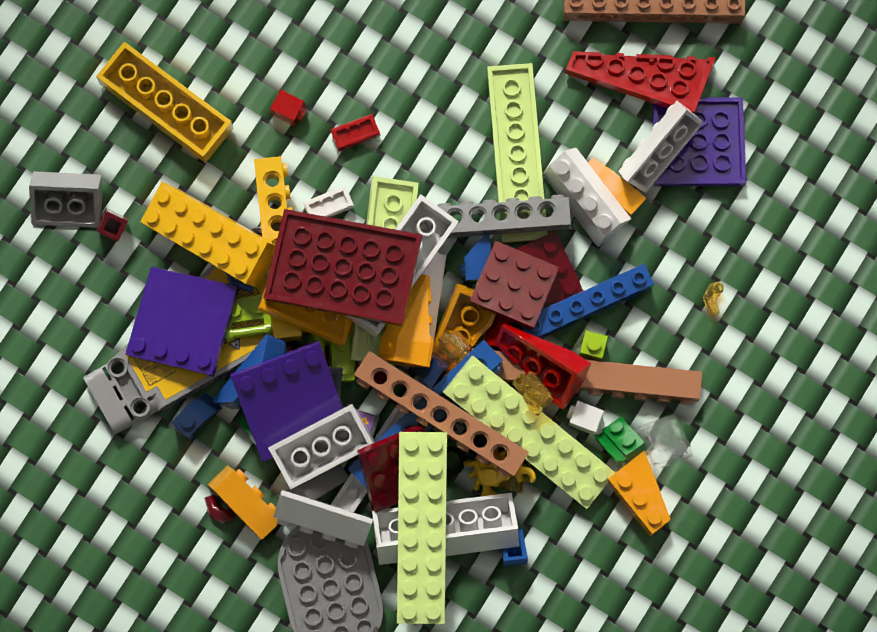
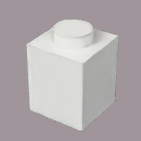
M577 401L576 406H570L566 418L570 419L568 426L595 435L604 411Z

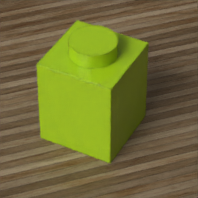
M585 330L579 356L587 360L601 361L608 336Z

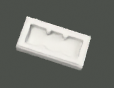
M346 186L303 202L307 213L332 217L354 208Z

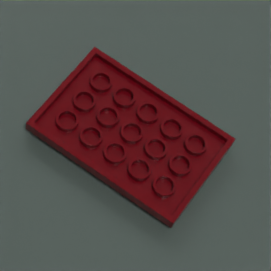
M284 209L263 298L266 301L403 327L422 234Z

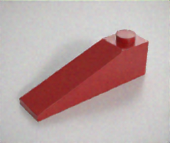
M507 324L501 325L495 344L513 364H518L526 373L524 376L529 381L532 379L541 389L539 391L540 394L561 409L568 405L580 388L591 365L590 362L571 350Z

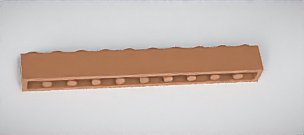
M495 351L503 359V362L500 364L503 368L496 374L509 386L510 384H519V388L533 389V386H537L532 379L529 381L524 376L526 373L518 364H513L502 351ZM587 360L591 363L584 382L575 393L588 391V395L602 396V393H608L613 398H625V395L634 396L635 400L647 401L648 398H657V402L671 403V400H677L682 405H694V402L700 400L702 372Z

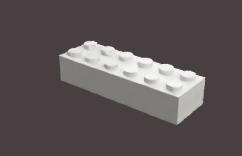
M422 195L418 197L395 229L422 234L412 286L459 222ZM346 316L375 338L386 324Z
M512 493L446 501V556L519 547L518 525ZM398 508L383 509L376 513L372 511L379 565L398 563Z

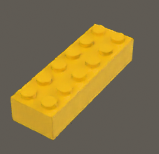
M126 42L120 46L96 76L101 86L204 163L211 158L234 129L232 121Z
M162 181L140 221L243 283L256 288L261 284L272 263L276 246L274 243L175 186Z

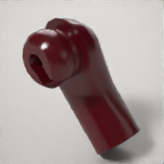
M215 495L204 498L211 519L221 524H227L234 519L232 510H225L218 506Z

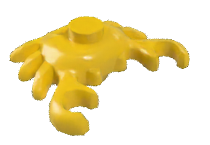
M496 448L493 451L494 458L499 461L504 460L505 456H507L505 449L498 452L499 448ZM476 459L463 463L466 467H475L468 478L472 479L477 476L474 489L478 491L480 484L483 486L481 497L497 495L491 486L498 487L501 482L510 479V475L506 478L496 472L497 467L490 462L488 465H485ZM520 466L514 475L518 483L522 482L523 474L529 476V482L531 483L535 482L536 479L535 472L531 468Z

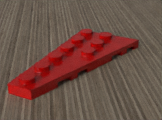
M573 51L565 74L669 108L678 101L695 114L716 57L695 59V56H687V58L649 54L624 56V53L602 55L601 52Z

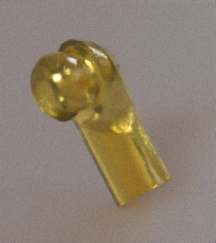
M720 282L711 283L703 295V301L709 316L720 313L716 303L718 297L724 291V286Z

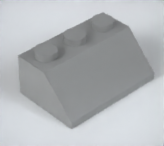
M33 171L29 184L32 225L97 228L101 220L102 175Z

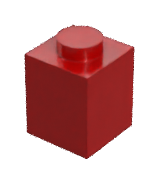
M281 89L270 107L271 115L293 126H296L298 121L302 122L307 113L305 101Z

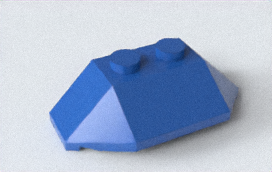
M266 334L236 372L288 353L285 341ZM230 378L213 398V402L230 409H242L232 379Z

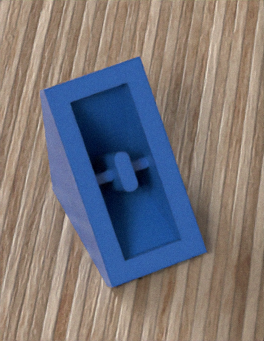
M522 528L518 529L519 547L501 549L503 567L527 565L528 563Z

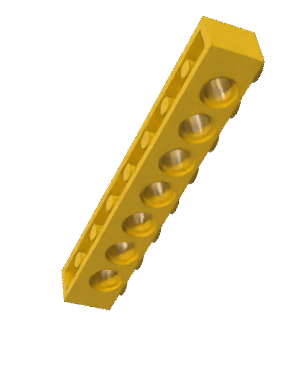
M281 156L254 159L262 237L275 245L279 231H274L271 227L274 223H281L284 209L292 210V207L287 208L286 199H291L289 185H284V177H288L287 163H282ZM274 178L279 183L275 187H270L266 184L267 181ZM274 200L279 201L281 206L278 209H272L269 207L270 202ZM269 267V269H268L267 272H266V273H267V280H268V276H269V272H270V267ZM271 316L275 338L285 342L302 340V333H306L305 330Z

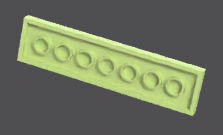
M529 63L488 66L487 73L498 202H506L508 198H518L519 201H524L533 196H540L544 199L533 65ZM545 209L541 213L543 217H546ZM522 210L519 213V218L526 219L530 216L531 212L529 210ZM504 211L499 212L500 221L505 220L508 213ZM547 231L501 234L502 244L532 242L548 233Z
M373 176L366 224L396 229L416 202L419 183ZM354 323L350 360L362 362L369 351L378 356L381 338L388 324L384 325L375 338Z
M474 356L469 358L443 391L444 394L471 416L527 450L529 453L525 460L586 509L607 485L608 479L616 473Z
M399 432L398 624H445L447 432Z

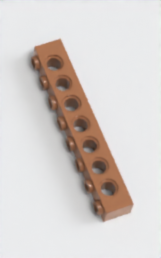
M563 0V21L742 24L745 17V0Z
M370 351L354 374L358 378L357 384L367 390L369 387L377 390L376 396L386 402L391 399L397 403L396 408L406 415L410 411L417 416L416 421L423 426L428 427L430 424L437 429L436 432H447V440L451 437L457 441L455 446L466 453L470 449L477 454L475 458L483 464L488 465L489 462L497 467L495 471L506 478L509 475L514 477L529 453ZM376 373H385L387 381L381 385L374 382ZM397 385H404L407 388V393L403 397H397L393 393L394 388ZM418 397H422L427 401V406L422 410L416 409L413 405L414 400ZM435 411H445L447 414L446 420L441 423L436 422L433 418ZM458 422L464 423L467 427V431L463 435H457L453 431V426ZM483 435L487 440V444L483 448L476 447L473 443L475 436ZM496 448L505 449L507 456L504 460L499 461L494 458L493 451Z

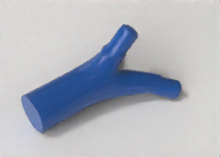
M224 271L228 277L227 280L230 281V285L238 286L241 290L253 293V286L243 283Z

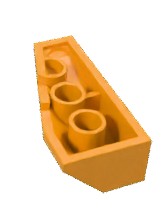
M420 275L412 286L403 327L388 324L382 335L378 357L390 364L430 367L434 341L433 337L430 336L429 326L433 324L432 316H429V305L431 303L429 275Z
M457 282L434 338L433 352L451 363L443 378L461 361L462 357L475 345L480 336L488 330L496 316L493 313L469 304L474 289Z

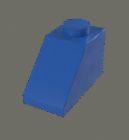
M489 233L482 236L464 257V265H460V278H465V285L477 284L491 252Z

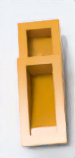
M594 158L588 162L631 217L646 200V197Z

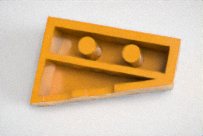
M645 450L608 479L607 484L649 536H652L671 520Z
M227 465L207 485L262 540L278 525L276 523L277 518L273 517L276 507L271 502L267 505L262 500L265 495L256 486L251 488L246 483L249 478L240 469L235 471Z

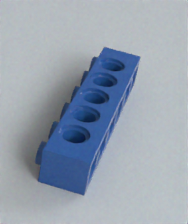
M642 264L542 309L533 330L519 324L518 326L521 331L543 339L651 290L654 283L645 264Z

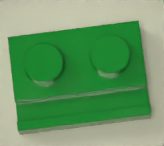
M619 417L602 429L603 432L599 435L597 433L594 435L599 445L619 467L623 466L622 463L624 461H630L647 449L645 442L622 417Z

